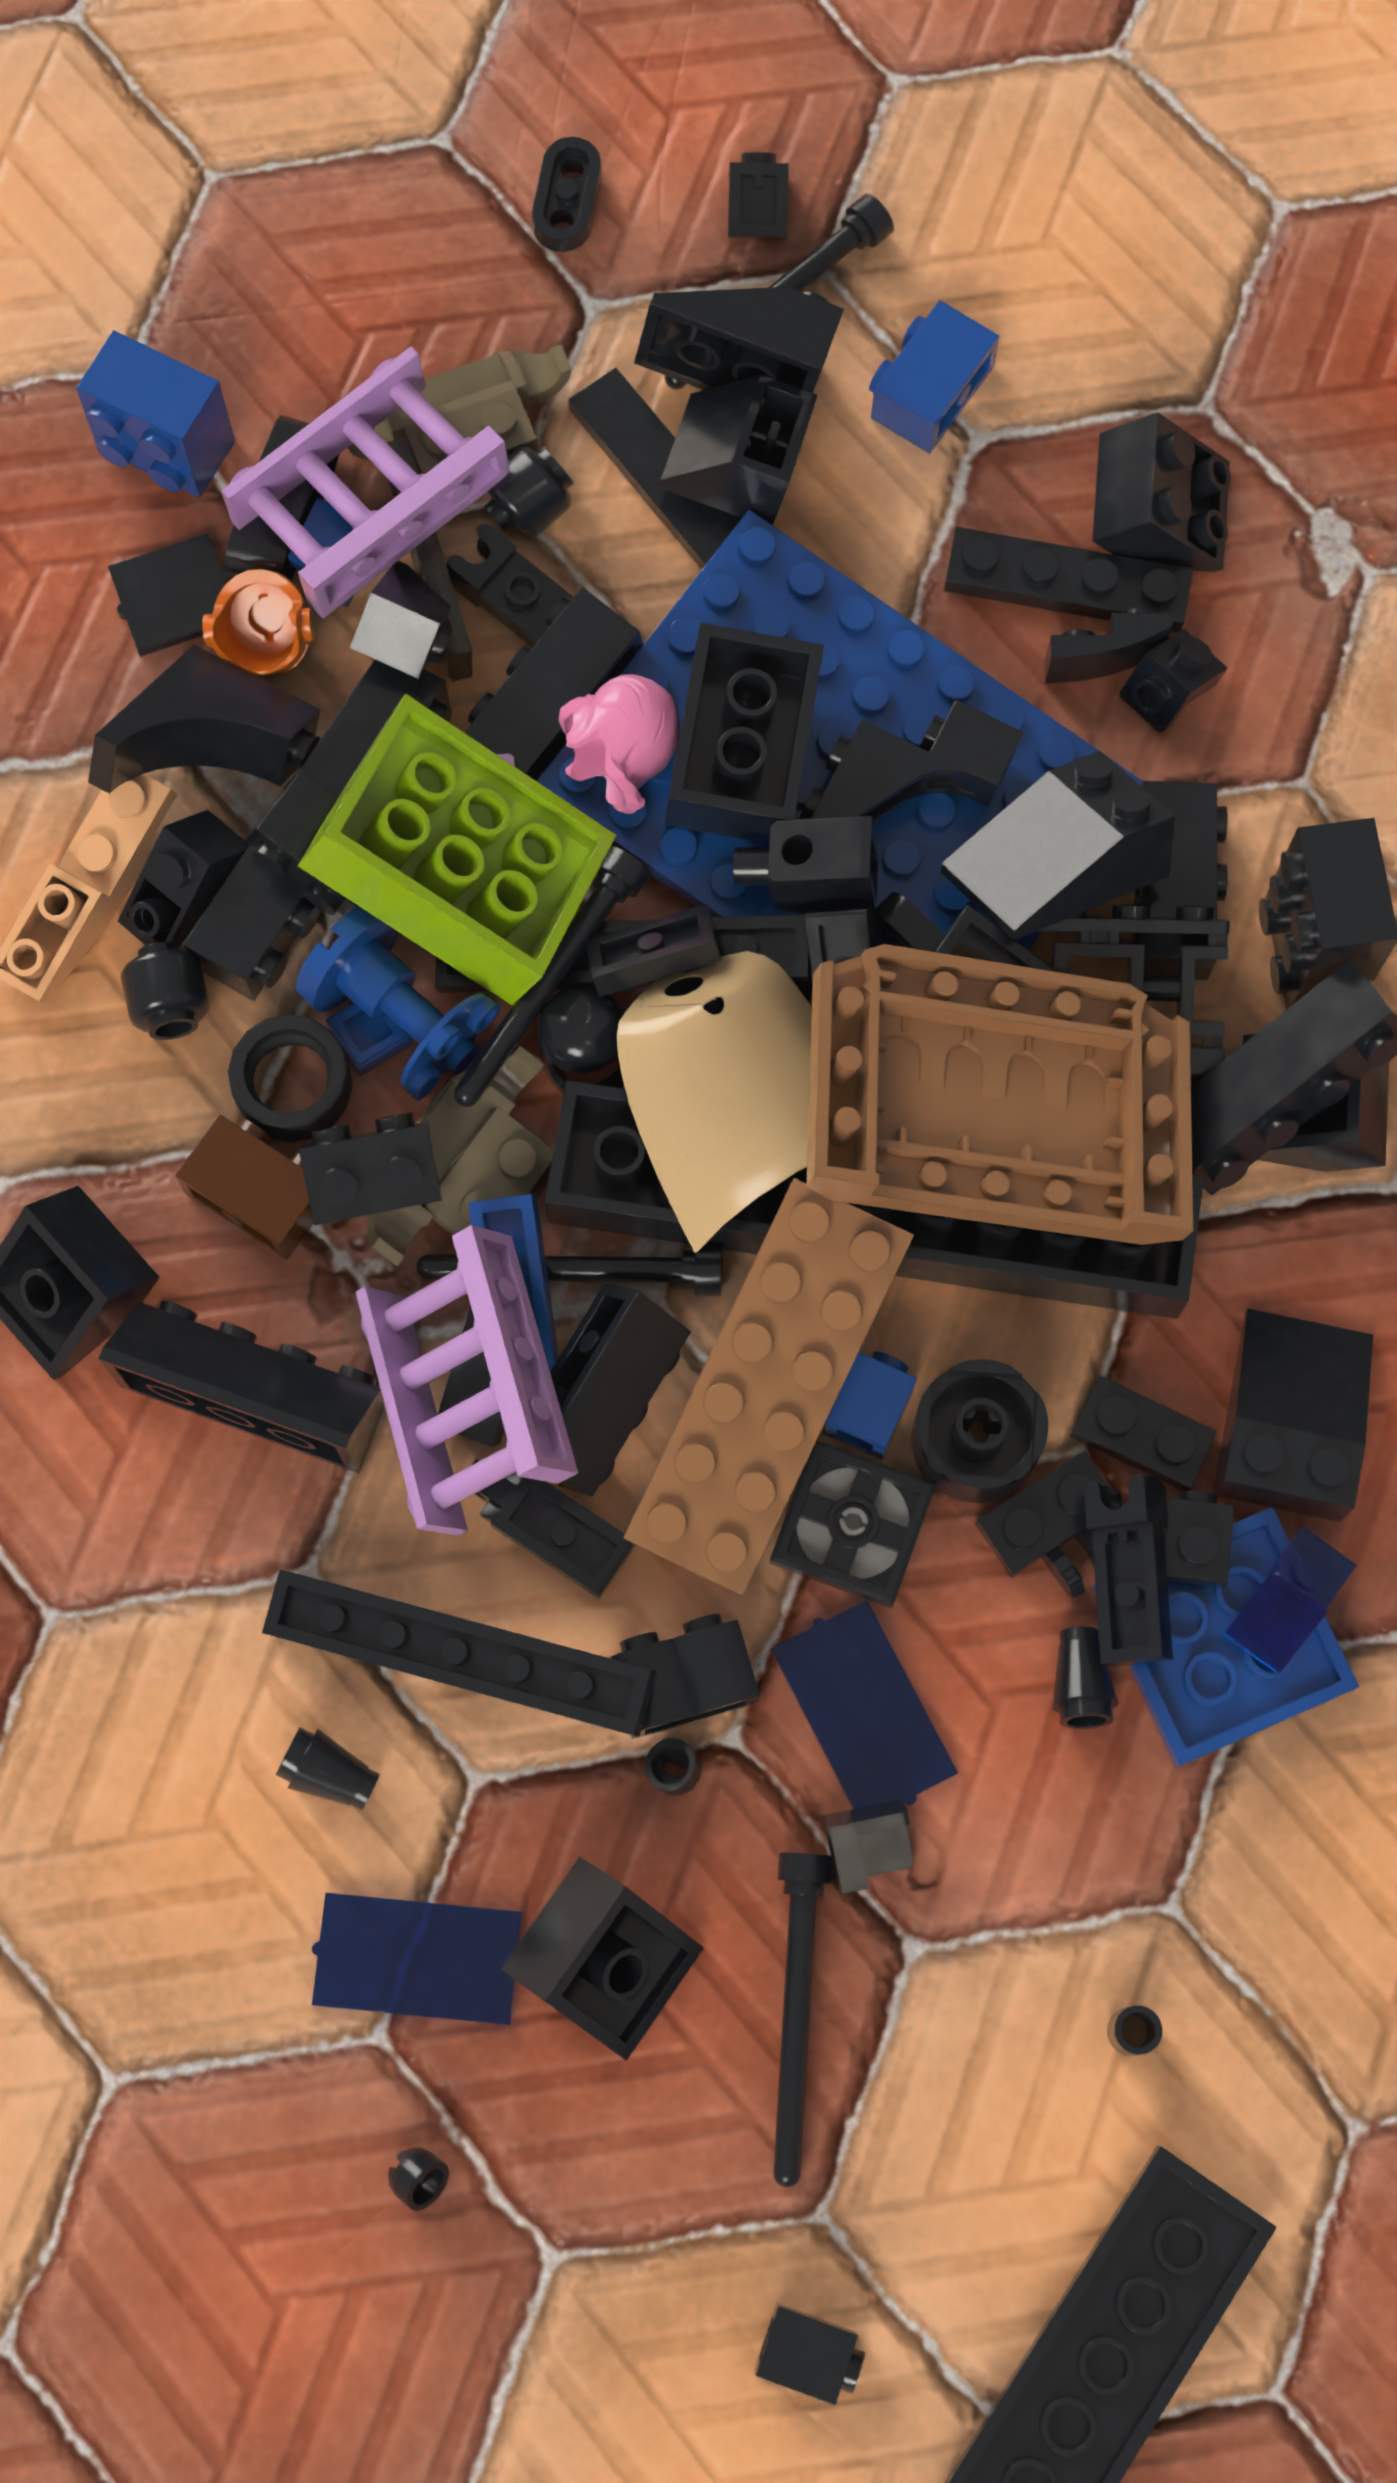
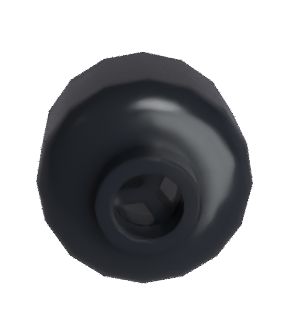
M520 446L507 456L510 472L498 484L487 491L492 499L484 508L506 534L517 527L524 535L536 537L569 509L572 499L568 488L574 482L543 446L536 452L530 447Z
M156 942L142 947L138 951V957L128 962L121 973V982L130 1021L136 1028L143 1032H149L150 1037L153 1039L172 1040L191 1034L198 1028V1022L204 1018L209 1010L210 1004L199 959L187 950L175 949L172 943Z

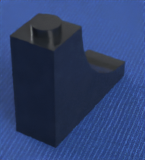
M193 645L95 734L88 783L110 794L128 780L151 771L180 766H208L247 773L281 787L299 768H302L321 740L320 737L315 735L321 709Z

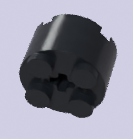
M987 1359L964 1361L940 1375L924 1392L912 1426V1451L923 1478L937 1483L935 1489L941 1493L963 1502H991L1017 1491L1033 1471L1046 1444L1048 1415L1039 1393H1036L1032 1386L1022 1377L1023 1375L1013 1367ZM972 1421L983 1422L984 1432L991 1434L988 1436L986 1443L975 1442L973 1434L966 1432L969 1430Z

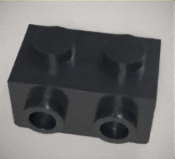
M409 1112L375 1119L377 1131L351 1136L349 1125L311 1132L313 1144L302 1146L299 1149L314 1225L441 1201L443 1198L430 1139L429 1121L414 1123L413 1113Z

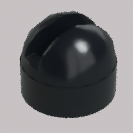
M668 1738L656 1743L648 1752L645 1760V1773L650 1783L661 1792L668 1795H683L696 1787L702 1774V1765L698 1753L690 1745L677 1738ZM666 1760L686 1769L687 1773L681 1779L662 1771Z
M410 2148L400 2151L397 2155V2159L400 2161L399 2165L396 2168L390 2167L388 2171L389 2187L395 2196L411 2210H423L430 2206L443 2192L449 2178V2168L432 2152L423 2148Z

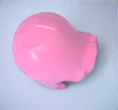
M626 674L609 680L594 695L587 694L585 697H577L567 702L560 709L558 719L566 735V746L573 748L575 753L574 761L565 769L567 777L571 780L583 782L595 776H603L607 780L606 800L613 805L614 809L625 814H633L644 807L645 799L641 797L638 790L645 782L666 768L678 748L680 721L677 706L672 696L653 680L634 674Z

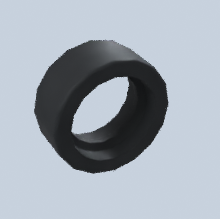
M290 1014L265 1019L246 1031L233 1049L228 1069L232 1096L245 1119L260 1127L272 1139L288 1142L311 1139V1132L334 1126L348 1107L353 1085L345 1051L333 1032L312 1018ZM290 1045L308 1047L318 1053L326 1064L328 1080L325 1092L319 1100L304 1110L289 1113L274 1111L263 1104L255 1092L253 1081L256 1066L262 1058L279 1047Z

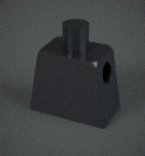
M872 816L775 821L770 826L769 847H735L733 858L734 884L769 885L774 907L780 911L807 913L812 909L872 905L874 910L877 907L879 856Z

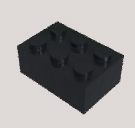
M700 622L668 797L665 825L769 844L771 823L795 819L824 645Z
M1374 818L1298 827L1287 851L1281 854L1280 866L1276 875L1270 877L1269 890L1265 898H1261L1259 901V919L1263 934L1265 936L1272 935L1276 956L1271 957L1270 961L1271 981L1275 993L1284 994L1286 1009L1290 1008L1350 958L1374 981L1397 943V925Z

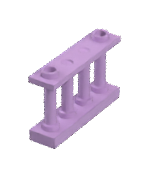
M409 347L395 359L391 358L382 362L373 371L369 379L256 465L240 470L232 478L229 485L221 491L230 519L238 530H241L256 517L260 516L305 564V567L298 572L307 603L322 619L498 484L510 472L505 442L489 425L473 438H464L420 393L426 388L419 354L412 347ZM399 408L447 455L446 459L426 474H417L373 429ZM353 443L400 491L398 496L379 510L370 511L326 465ZM305 480L353 528L350 533L332 547L323 548L279 502L282 497Z
M470 1225L452 1236L458 1257L457 1269L406 1298V1296L370 1287H363L356 1291L362 1316V1331L369 1342L408 1492V1508L415 1519L417 1529L458 1536L468 1531L461 1501L499 1480L517 1472L519 1477L559 1484L578 1474L512 1236ZM467 1293L475 1319L473 1328L422 1356L413 1323ZM484 1352L491 1378L490 1387L437 1415L429 1381ZM500 1411L507 1436L506 1447L453 1475L445 1440Z

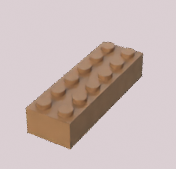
M793 1178L623 1539L743 1596L914 1234L848 1203L831 1201L807 1187L806 1183Z

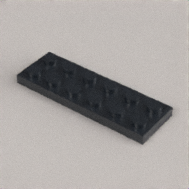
M1156 2146L945 2483H1120L1277 2227L1165 2148Z

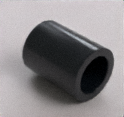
M1140 2005L1120 2009L1112 2015L1107 2025V2036L1112 2047L1119 2053L1128 2056L1142 2055L1151 2052L1160 2043L1162 2024L1157 2014L1151 2009ZM1130 2014L1140 2017L1147 2027L1146 2040L1139 2047L1129 2045L1122 2036V2023Z

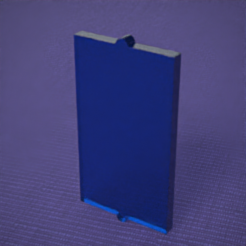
M867 1600L827 1621H824L822 1618H816L811 1629L771 1649L853 1809L899 1799L905 1805L911 1806L916 1802V1795L958 1774Z
M325 1893L320 1941L312 1946V1952L318 1956L312 2006L510 2025L515 1979L502 1971L501 1968L519 1944L522 1912Z

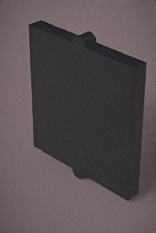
M208 533L108 566L121 602L117 606V612L121 619H127L140 657L203 636V615L213 613L220 591L230 580L229 573L220 569Z

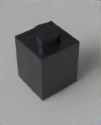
M776 2303L754 2372L757 2377L836 2406L840 2390L853 2393L863 2365L865 2352L854 2348L858 2338L855 2331Z

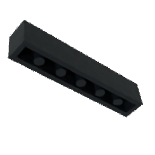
M374 659L300 770H303L339 798L405 694L447 722L450 721L452 708L450 707L446 681L425 669L420 677L416 678ZM250 844L182 945L185 950L199 959L203 973L248 999L255 1001L264 986L272 988L280 979L288 961V957L285 954L297 936L304 938L311 932L320 916L321 910L305 897L303 892L306 887L287 872L283 876L277 875L264 867L254 857L253 851L256 848Z

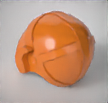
M247 570L235 575L220 591L213 613L203 615V636L207 648H214L220 658L257 677H270L287 673L298 665L305 656L310 642L316 641L317 629H314L312 624L311 610L306 605L302 591L286 576L270 570Z

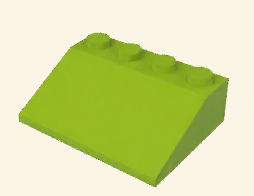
M405 694L326 816L298 867L508 1004L514 1005L543 977L616 834Z

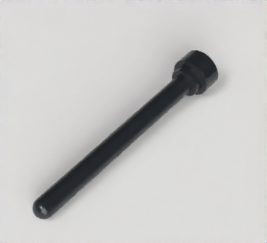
M864 194L846 209V217L841 221L842 228L768 288L790 287L801 292L854 248L857 247L862 250L867 245L876 247L894 232V224L888 211L873 195ZM665 375V382L672 389H681L687 385Z
M610 847L597 872L598 875L593 880V884L596 887L568 927L543 977L513 1005L455 1088L454 1098L460 1106L471 1107L477 1103L587 945L586 941L593 937L616 902L624 903L628 896L636 897L647 882L650 872L634 856L620 848Z
M704 1245L696 1253L694 1251H683V1257L545 1256L548 1281L682 1283L683 1289H695V1296H721L722 1245ZM426 1254L419 1258L416 1269L422 1278L438 1280L457 1269L458 1257L457 1254Z
M779 1853L777 1880L784 1881L783 1894L790 1895L773 2169L774 2179L782 2187L794 2186L799 2181L801 2175L817 1897H823L824 1884H831L832 1856Z

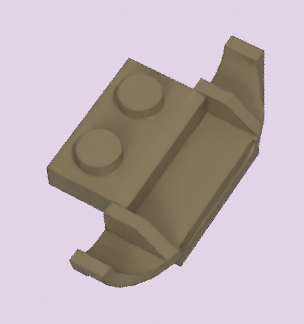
M561 344L550 348L549 352L544 354H533L524 351H495L492 356L424 379L426 388L420 393L464 438H473L489 425L504 440L506 453L509 456L520 446L530 447L534 451L538 450L537 437L525 410L547 401L558 393L568 382L572 368ZM401 408L397 409L373 428L397 454L411 451L420 474H426L447 458V455ZM354 443L348 447L352 455L368 459Z
M522 1046L515 1047L477 1103L471 1107L460 1106L454 1098L455 1088L470 1067L445 1082L416 1122L429 1121L430 1139L443 1199L441 1201L368 1215V1241L374 1250L398 1266L405 1257L404 1253L421 1227L427 1226L431 1220H434L449 1233L455 1235L471 1225L468 1202L529 1194L552 1162L554 1150L508 1114L516 1105L513 1103L515 1098L527 1083L540 1072L545 1064Z

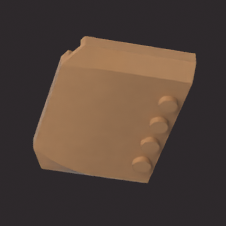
M887 944L866 949L861 956L833 964V960L823 962L813 974L807 1187L831 1201L1140 1245L1184 1240L1193 1232L1190 1022L1179 1015L1170 1020L1145 1003L1148 995L1131 984Z

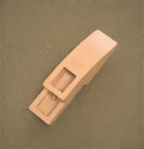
M146 774L128 780L110 794L103 790L100 791L57 867L51 863L48 864L0 948L1 980L42 1003L61 985L98 939L139 878L151 853L147 846L176 798L177 793Z

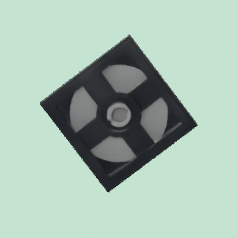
M817 1440L802 1470L769 1564L892 1608L937 1483Z

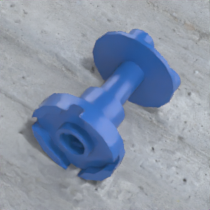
M359 906L344 915L331 928L339 938L329 949L318 942L307 957L298 974L295 988L297 993L315 1011L326 1012L339 1006L349 998L373 1020H379L387 1015L419 1043L406 1064L400 1080L402 1088L416 1101L426 1097L448 1069L454 1075H457L473 1062L480 1051V1046L474 1042L475 1038L494 1021L501 1009L500 1005L487 993L478 992L464 999L446 1015H443L412 987L416 978L415 972L391 952L399 932Z

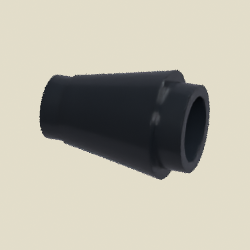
M1087 1626L1071 1627L1062 1630L1059 1633L1060 1645L1058 1648L1052 1709L1060 1715V1724L1063 1727L1072 1729H1091L1112 1723V1709L1117 1707L1119 1703L1108 1666L1101 1664L1099 1630Z
M299 1727L276 1772V1776L290 1782L287 1789L348 1806L352 1805L360 1810H363L380 1776L379 1773L369 1769V1766L317 1728L315 1734L301 1727Z

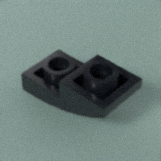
M1143 607L1130 608L1122 613H1111L1105 635H1095L1092 631L1083 629L1066 631L1061 635H1051L1044 661L1045 683L1090 680L1137 666L1147 651L1169 638L1173 626V613H1155V611Z

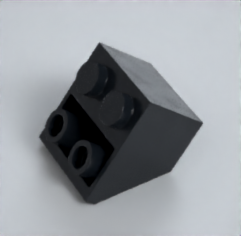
M762 374L691 393L658 488L743 518L748 510H751L773 526L790 483L818 395Z
M1158 412L1101 432L1099 438L1092 542L1113 555L1192 568L1193 571L1216 572L1222 570L1224 567L1225 542L1228 536L1226 516L1228 488L1231 483L1230 461Z

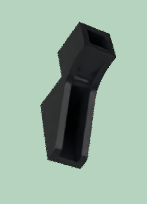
M955 700L946 720L937 715L934 716L920 747L861 719L852 739L841 735L825 768L834 774L825 792L814 787L799 820L872 816V821L875 823L910 799L935 792L961 795L988 807L1024 732L958 700Z

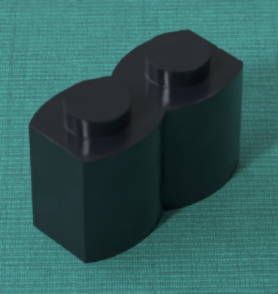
M711 1614L683 1624L685 1634L676 1638L660 1641L657 1632H649L628 1638L619 1643L622 1652L610 1656L611 1659L657 1671L640 1737L759 1702V1689L738 1620L723 1623L720 1614ZM631 1735V1738L635 1739L639 1738V1736Z

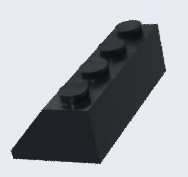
M161 1301L159 1308L139 1302L103 1346L98 1359L121 1388L358 1474L385 1409L381 1389L375 1387L377 1379L372 1375L345 1365H341L338 1373L316 1366V1356L292 1345L281 1344L279 1350L275 1351L255 1344L257 1336L254 1333L234 1324L221 1322L218 1330L195 1322L198 1316L195 1312L169 1301Z

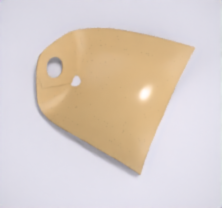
M749 951L721 956L720 961L704 965L693 972L677 973L654 980L631 1004L618 1024L617 1050L628 1102L656 1175L694 1253L698 1252L728 1221L755 1199L807 1167L812 1007L794 981L779 964L765 955ZM689 977L703 979L702 985L688 994L681 996H668L665 994L666 988L678 980ZM716 997H721L724 1000V1008L719 1014H710L704 1010V1004L715 1000Z

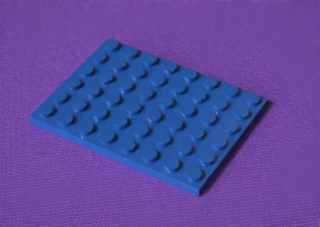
M748 510L620 674H634L653 680L672 696L678 710L680 736L700 622L824 645L794 820H799L814 787L825 792L834 774L825 769L829 757L841 735L852 739L861 719L920 747L934 716L937 715L946 720L955 700H958L1024 732L988 807L957 794L927 793L910 799L873 823L879 856L877 906L892 892L899 893L913 903L943 934L967 905L980 914L984 913L941 873L942 862L1048 771L1099 751L751 510ZM566 744L537 780L538 783L616 834L611 846L620 848L634 856L648 869L650 875L695 907L707 904L712 917L806 914L775 909L769 885L734 884L733 858L735 847H769L768 843L665 825L677 749L666 768L640 787L638 791L641 797L645 799V806L633 814L619 812L614 809L611 803L607 802V780L603 776H595L583 782L571 780L567 777L565 769L574 761L575 753L573 748L567 747ZM1113 761L1138 784H1142L1141 779ZM875 931L876 945L887 944ZM1036 931L1015 941L1029 950L1042 931ZM812 976L811 982H803L811 988H813Z

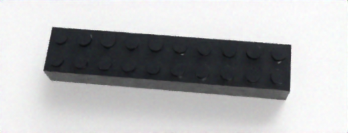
M566 1080L545 1198L548 1223L690 1244L651 1163L632 1114L626 1090ZM807 1167L755 1199L728 1221L705 1245H722L723 1250L757 1255L793 1178L807 1184ZM1192 1175L1193 1232L1184 1240L1145 1245L852 1203L848 1204L914 1234L895 1276L1178 1319L1189 1301L1204 1177Z

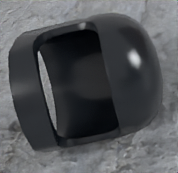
M581 985L566 988L552 996L540 1011L536 1033L541 1062L545 1064L543 1070L552 1084L563 1095L566 1081L555 1072L553 1065L565 1071L586 1073L600 1070L613 1062L618 1056L617 1030L619 1020L624 1015V1012L612 996L608 994L599 997L596 988ZM620 1065L613 1075L595 1084L620 1088L624 1084Z

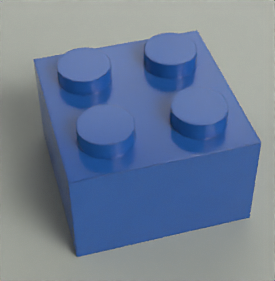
M115 330L112 331L76 387L98 452L117 466L127 467L130 464L147 472L154 482L168 491L177 493L182 489L201 498L235 443L218 380Z

